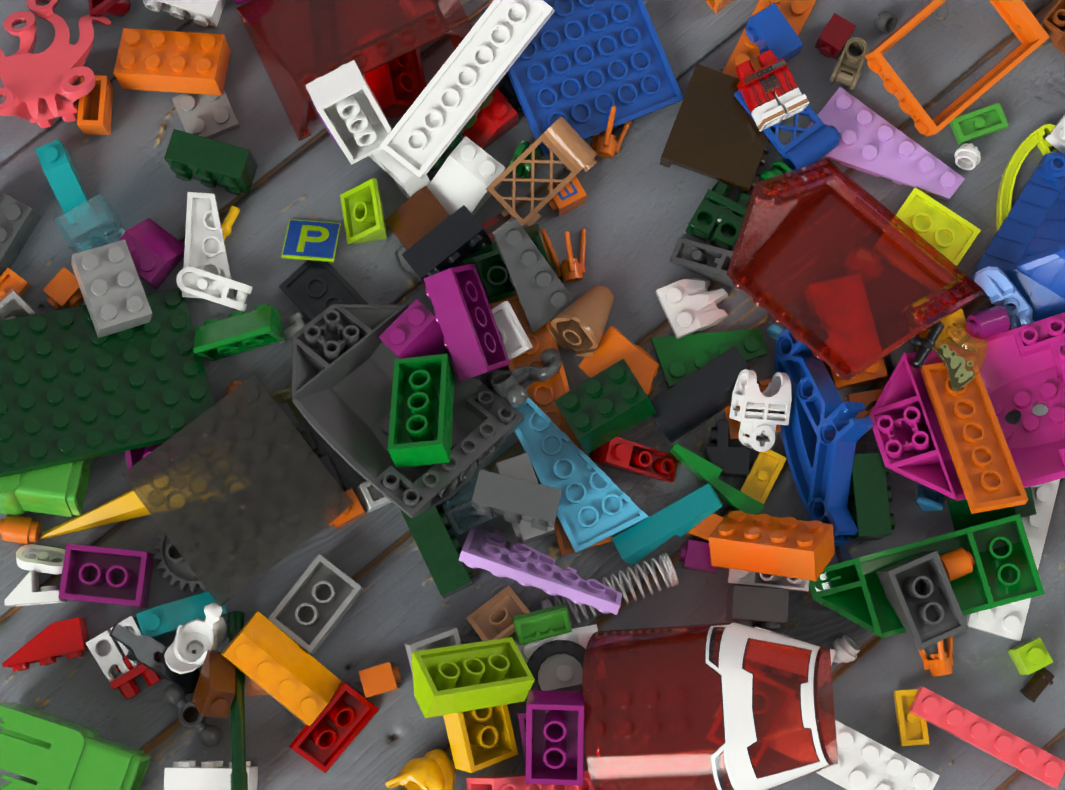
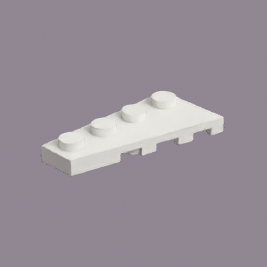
M188 192L183 268L194 267L231 279L215 194ZM230 288L227 298L235 300L234 289ZM182 291V297L203 299Z

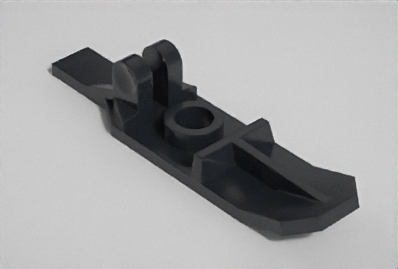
M118 623L114 624L109 636L122 643L129 650L126 655L129 660L143 664L159 674L160 678L167 679L178 686L186 694L194 693L200 676L198 669L185 674L171 671L164 658L166 646L150 636H137ZM154 654L158 656V662L155 661Z

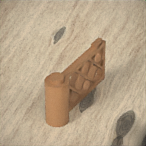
M560 116L486 190L512 217L514 216L522 227L525 224L532 226L541 217L538 211L582 169L587 172L597 163L594 159L597 153ZM541 142L550 150L549 160H535V148ZM531 153V160H524ZM553 154L559 159V161H553ZM520 163H531V179L516 178V166ZM534 164H549V179H534ZM553 164H563L571 173L564 180L553 179ZM512 171V178H505ZM501 181L512 182V197H501L494 188ZM516 182H530V197H515ZM534 182L549 183V194L545 198H534ZM553 183H559V184L553 189ZM505 200H512V207ZM515 200L530 201V212L523 219L515 212ZM534 201H541V202L534 208Z

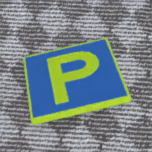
M289 219L281 258L334 262L341 223Z

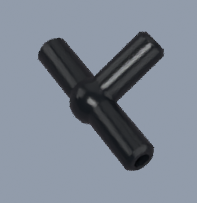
M940 321L934 322L925 338L908 332L903 333L901 337L902 342L919 347L911 362L913 367L921 368L929 352L935 348V342L944 328L943 323Z

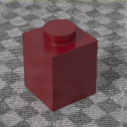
M834 13L819 36L815 48L823 56L832 57L837 60L845 44L853 35L856 25Z

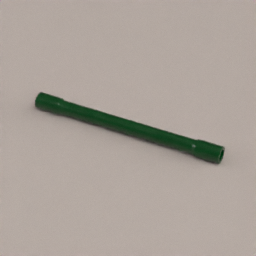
M231 611L228 613V637L231 642L244 627V613L242 611ZM235 666V696L231 705L232 772L230 783L231 790H248L244 673Z

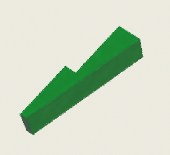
M677 443L671 446L669 452L705 485L708 483L712 485L717 496L733 511L739 510L748 514H761L765 506L764 504L718 479L723 469Z

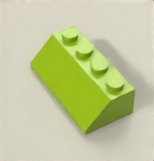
M512 637L413 651L411 655L414 696L425 718L524 702L528 691L535 681Z

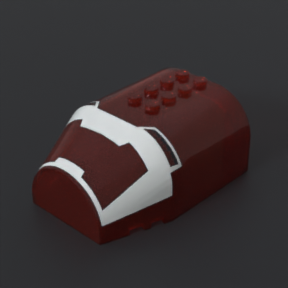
M734 622L597 631L590 637L584 655L582 682L583 700H585L586 759L591 782L595 790H771L838 764L829 647Z

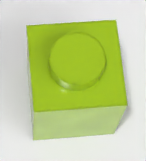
M1040 637L1031 638L1007 650L1020 675H1030L1053 663Z

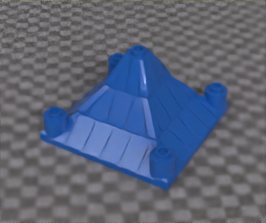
M1052 152L1042 157L965 284L990 299L984 290L974 282V276L977 271L985 267H998L1006 274L1033 309L1032 319L1034 322L1065 312V154L1060 152Z

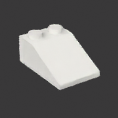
M465 136L448 156L427 188L449 215H452L465 205L474 216L491 196L486 188L506 170V167ZM501 181V182L494 188V190H496V189L500 186V184H501L503 181Z

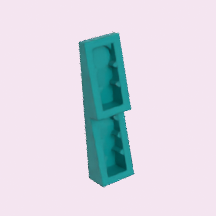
M708 483L613 537L612 540L622 560L634 565L672 536L682 537L723 505L712 485Z

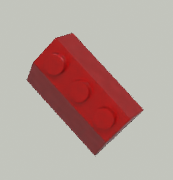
M377 31L359 43L365 79L386 117H400L407 112L426 87L417 38Z
M496 87V91L492 95V102L486 108L480 110L476 116L477 121L470 129H466L462 134L463 137H468L483 150L518 124L517 111Z

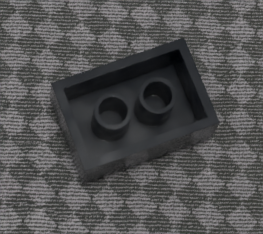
M463 205L405 251L402 256L424 282V278L449 268L464 266L463 258L490 245L492 241L472 213Z

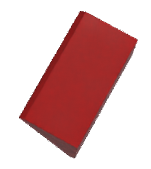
M343 681L319 716L310 726L306 725L289 747L326 773L377 713L379 708L349 682Z

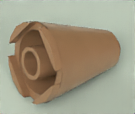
M595 285L552 319L550 323L552 326L549 329L550 334L562 349L567 351L570 348L576 351L574 355L578 357H588L594 354L598 348L614 303V296L611 290L606 286Z

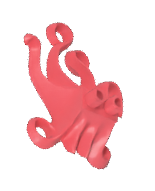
M27 0V7L31 12H15L9 15L3 24L7 32L13 36L20 37L19 50L10 56H5L0 48V78L4 88H0V97L6 98L0 104V115L16 116L29 120L31 124L37 122L42 129L51 127L54 124V118L61 116L67 123L76 121L78 112L77 99L90 93L95 86L94 72L89 67L84 66L94 42L92 24L97 23L108 26L111 24V21L105 16L95 17L90 16V14L80 17L78 21L79 40L73 45L69 44L70 33L65 20L53 13V9L58 6L59 0ZM44 1H50L47 5L38 6ZM35 16L43 21L53 24L55 37L52 44L45 51L32 54L37 41V25ZM27 23V24H26L24 27H22V28H19V29H15V28H14V27H15L16 25H18V24ZM85 77L84 81L78 85L79 78Z

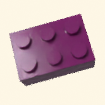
M66 544L58 598L147 608L154 564L153 556L155 554L145 551Z
M528 691L526 704V784L583 786L585 692Z

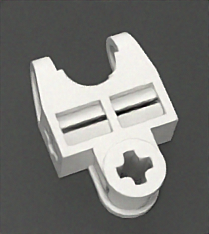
M744 369L738 375L732 393L729 418L741 422L738 437L743 446L753 448L759 452L768 451L775 442L776 425L789 424L792 393L791 381L786 373L776 372L772 377V381L769 382L768 387L763 392H760L754 370Z

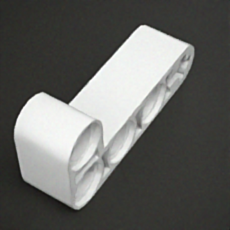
M384 149L369 156L393 178L398 188L408 199L430 184L427 174L423 179H420Z

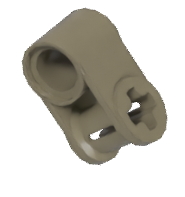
M853 37L847 41L829 82L833 83L836 81L849 86L850 90H854L862 71L861 68L865 60L864 56L868 52V44L864 39ZM849 49H857L860 52V56L851 55Z

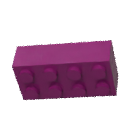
M475 263L449 268L424 278L426 294L432 301L435 319L443 332L444 345L450 352L453 360V370L459 377L460 382L510 365Z

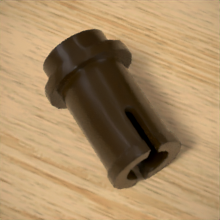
M1042 668L1035 672V675L1020 692L1030 701L1035 702L1047 685L1053 684L1054 675L1046 668Z

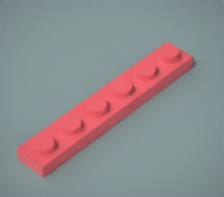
M923 686L918 688L908 712L1052 788H1058L1065 772V761Z

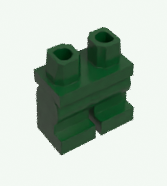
M718 181L712 190L708 189L691 218L686 232L707 242L715 226L717 229L710 245L732 251L751 211L749 208L752 197L745 193H739L734 202L726 198L730 187Z

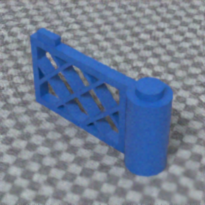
M739 90L736 91L734 96L753 119L742 93ZM809 104L804 111L794 115L793 126L779 125L777 123L763 130V133L782 155L785 165L797 176L840 144L838 130L832 125L824 124ZM798 115L808 116L814 125L808 129L797 127ZM778 130L792 132V141L784 146L777 138Z

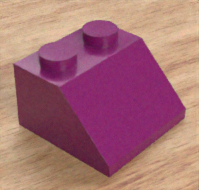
M150 218L126 230L118 240L125 239L138 276L156 290L184 257L185 245Z
M418 299L379 336V339L399 359L444 354L448 350L444 345V335L435 316Z

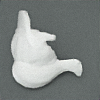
M212 602L204 607L205 620L196 618L187 622L184 626H178L174 642L166 649L164 654L165 662L171 671L178 674L193 672L203 665L208 650H218V645L223 642L227 634L225 620L223 617H220L223 611L221 603L216 604Z

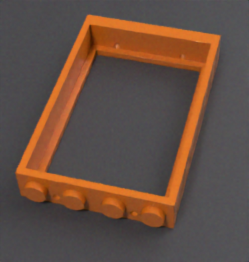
M930 0L864 56L867 59V65L870 70L878 74L883 80L884 88L897 98L901 110L910 115L914 120L915 128L919 133L926 137L937 134L1050 38L1022 0H989L1021 44L933 119L929 117L883 57V54L947 0Z

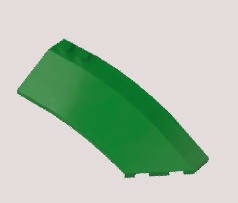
M1020 514L825 567L816 581L810 580L809 582L813 600L882 639L907 631L889 603L876 571L922 551H937L940 556L962 547L965 551L968 550L972 554L975 561L973 572L950 582L963 616L1045 593Z

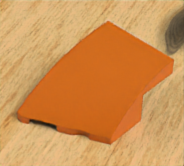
M610 326L601 337L594 354L585 357L578 366L592 378L624 359L647 396L651 395L652 382L654 377H656L659 363L642 347L628 340L616 327Z

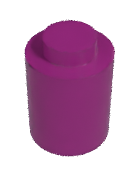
M997 305L969 315L965 329L970 337L979 341L1007 331L1010 327V320L1006 310L1002 306Z

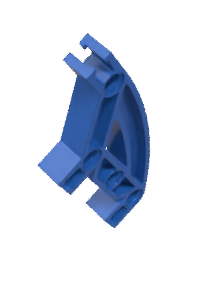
M798 315L779 335L775 343V373L783 372L789 376L792 393L789 424L780 425L789 467L810 521L817 520L822 523L833 524L834 545L842 546L847 542V539L841 535H855L859 531L847 508L856 442L874 424L868 416L865 418H855L859 412H863L866 409L863 403L842 401L822 360L812 358L815 351L829 338L824 330L811 331L821 323L819 318Z

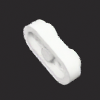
M27 544L17 550V565L21 569L54 575L62 574L65 549Z

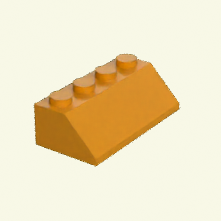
M256 611L221 653L222 656L308 726L314 722L327 706L342 682L259 611Z

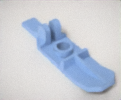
M988 266L975 273L974 282L984 290L992 304L1000 305L1006 310L1012 329L1034 322L1032 319L1033 309L1006 274L998 267Z

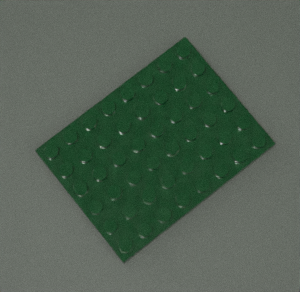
M180 288L145 294L152 311L149 323L100 338L97 336L86 305L0 321V478L220 431L221 426L202 357L195 354L193 350L195 331L186 298L182 297V290Z

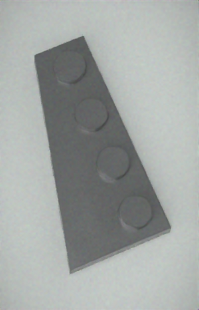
M513 216L492 232L510 275L509 278L512 286L517 293L519 304L527 319L528 327L534 333L575 300L521 224Z

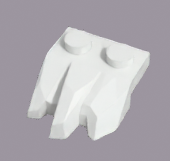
M689 278L657 289L655 293L676 339H680L696 331L701 332L713 327L726 318L728 314L725 310L718 309L716 305L728 296L727 292L723 288L708 291V287L711 284L710 280Z

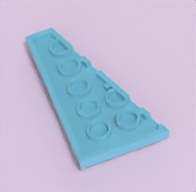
M529 397L523 405L513 406L524 415V420L515 429V433L525 453L527 452L541 485L562 490L557 518L575 554L649 517Z

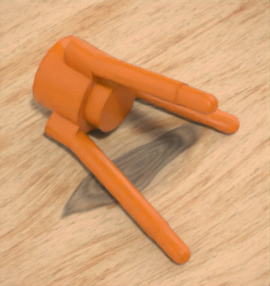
M614 105L611 107L606 133H601L600 137L599 134L593 136L591 148L595 149L594 151L597 153V156L604 158H614L615 153L619 154L621 144L632 123L630 121L624 124L616 141V136L611 134L616 113V106Z
M542 228L541 233L555 265L557 277H562L564 283L582 280L583 274L586 273V229H581L579 263L577 258H573L569 231L564 232L567 259L562 260L561 266L545 229Z
M953 636L947 638L946 651H944L943 640L937 642L938 652L931 653V659H928L924 648L918 650L923 660L924 670L930 669L931 676L953 673Z

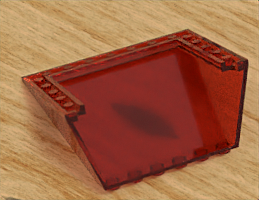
M252 0L237 7L239 15L299 141L311 136L307 125L310 120L314 121L317 119L309 102L312 99L305 86L306 84L353 60L363 75L446 34L454 49H456L472 29V25L459 0Z
M829 159L756 183L726 274L738 289L744 290L750 295L756 305L767 310L772 315L774 321L784 325L792 332L793 337L797 341L808 346L816 358L825 361L833 368V372L838 377L845 379L847 382L985 294L984 290L973 279Z

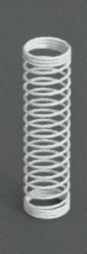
M667 553L659 555V563L655 558H651V567L647 561H643V570L638 564H635L636 576L630 567H627V577L623 571L619 570L620 583L613 573L610 575L612 586L606 577L603 576L602 578L604 585L607 583L610 588L616 590L613 578L615 579L626 604H629L622 576L634 600L637 601L629 571L635 579L642 597L645 598L637 567L652 595L653 591L646 566L651 572L658 590L661 592L653 561L657 565L667 588L679 584L676 571ZM554 596L555 606L561 605L557 596ZM562 596L563 604H566V597ZM547 598L540 602L543 609L553 607ZM566 598L576 621L580 623L575 603L572 602L571 604L569 598ZM579 605L585 619L588 620L585 605ZM589 606L592 611V614L594 615V617H596L595 608Z

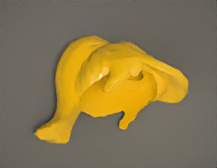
M433 749L428 751L424 757L408 761L402 770L388 780L385 785L388 789L404 785L407 790H454L455 766L448 753L442 749Z

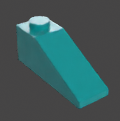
M58 139L36 148L35 152L69 225L73 227L94 218V212L65 145Z
M220 588L137 613L136 617L142 636H150L156 640L176 633L179 625L184 626L191 620L196 618L205 620L204 607L212 602L216 604L221 603L223 610L221 616L228 614Z

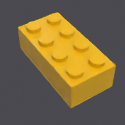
M507 704L443 715L455 769L473 773L518 755Z

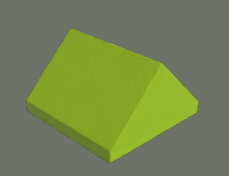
M372 178L340 194L347 244L352 245L388 239L381 192L377 179Z

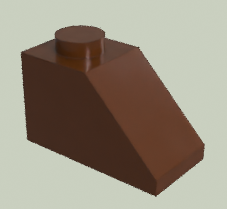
M207 651L192 702L201 716L227 718L235 696V666L222 656V652Z

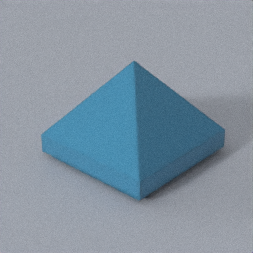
M922 485L917 486L916 502L923 512L940 511L943 509L944 494Z

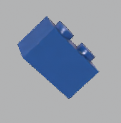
M775 3L748 19L745 28L746 35L752 43L757 44L760 54L771 49L778 60L784 58L785 62L800 54L803 43Z

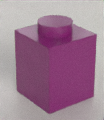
M689 539L686 546L681 545L679 561L683 562L682 568L710 574L717 572V567L711 565L709 543Z

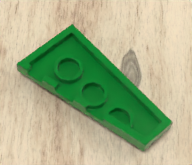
M760 329L689 334L680 339H676L675 336L651 338V343L668 389L734 346H736L746 362L768 354Z

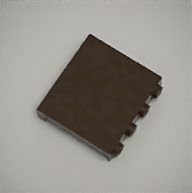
M699 64L696 65L659 165L668 168L670 164L680 166L743 189L745 194H748L750 188L755 190L760 178L756 171L759 165L764 167L769 154L768 151H765L767 142L771 143V141L763 131H759L755 121L734 96V93L739 90L737 85L740 80L738 78Z

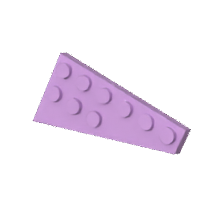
M839 87L817 115L824 124L834 126L840 134L839 146L824 157L838 161L841 165L876 177L881 176L890 179L893 183L899 185L904 184L913 188L916 187L927 195L945 201L951 198L965 180V178L842 87ZM811 122V124L807 127V129L810 128L811 126H813L814 123Z
M474 519L459 557V561L464 562L468 567L488 570L497 577H508L517 580L523 586H534L543 589L549 595H560L569 598L575 604H586L595 607L599 612L605 614H618L622 593L595 579H588L586 581L580 578L577 570L571 567H567L564 570L554 565L555 559L519 541L511 543L503 537L504 533L496 529L491 533L481 528L482 522Z

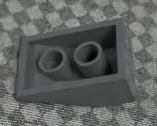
M922 551L876 571L889 603L917 650L926 648L968 629L937 551Z

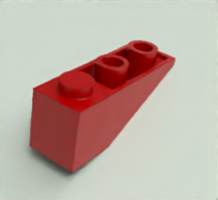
M615 437L595 449L591 455V460L596 464L670 483L674 481L678 460L671 454L619 437Z
M77 617L51 623L2 663L3 667L12 668L13 672L30 669L29 664L39 662L40 666L57 663L56 658L66 656L67 660L84 657L83 652L90 651L86 645V642L90 641L86 618Z

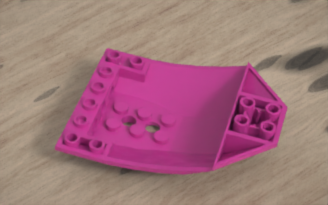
M1065 312L979 341L971 340L948 346L950 352H956V357L963 359L975 358L1024 488L1065 478ZM939 348L929 352L923 365L944 362L935 353V350ZM904 352L868 416L874 424L872 429L886 468L956 501L966 500L920 373L921 368H915L911 364L917 352L907 354ZM1042 404L1048 408V412L1043 416H1037L1032 412L1033 407ZM1010 411H1017L1022 416L1021 421L1017 424H1009L1005 420L1006 414Z

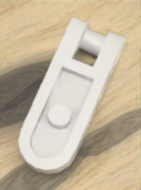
M194 267L183 268L179 271L176 278L178 287L185 293L244 312L247 304H245L247 295H251L253 289L252 286ZM230 288L238 290L235 300L227 298Z

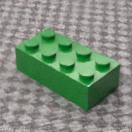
M448 354L394 359L388 451L396 468L450 463L455 372Z

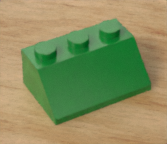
M261 304L255 306L254 311L244 313V311L229 314V318L223 320L218 318L206 320L204 325L196 327L193 345L194 353L212 362L285 341L286 338L279 310L269 306V304Z

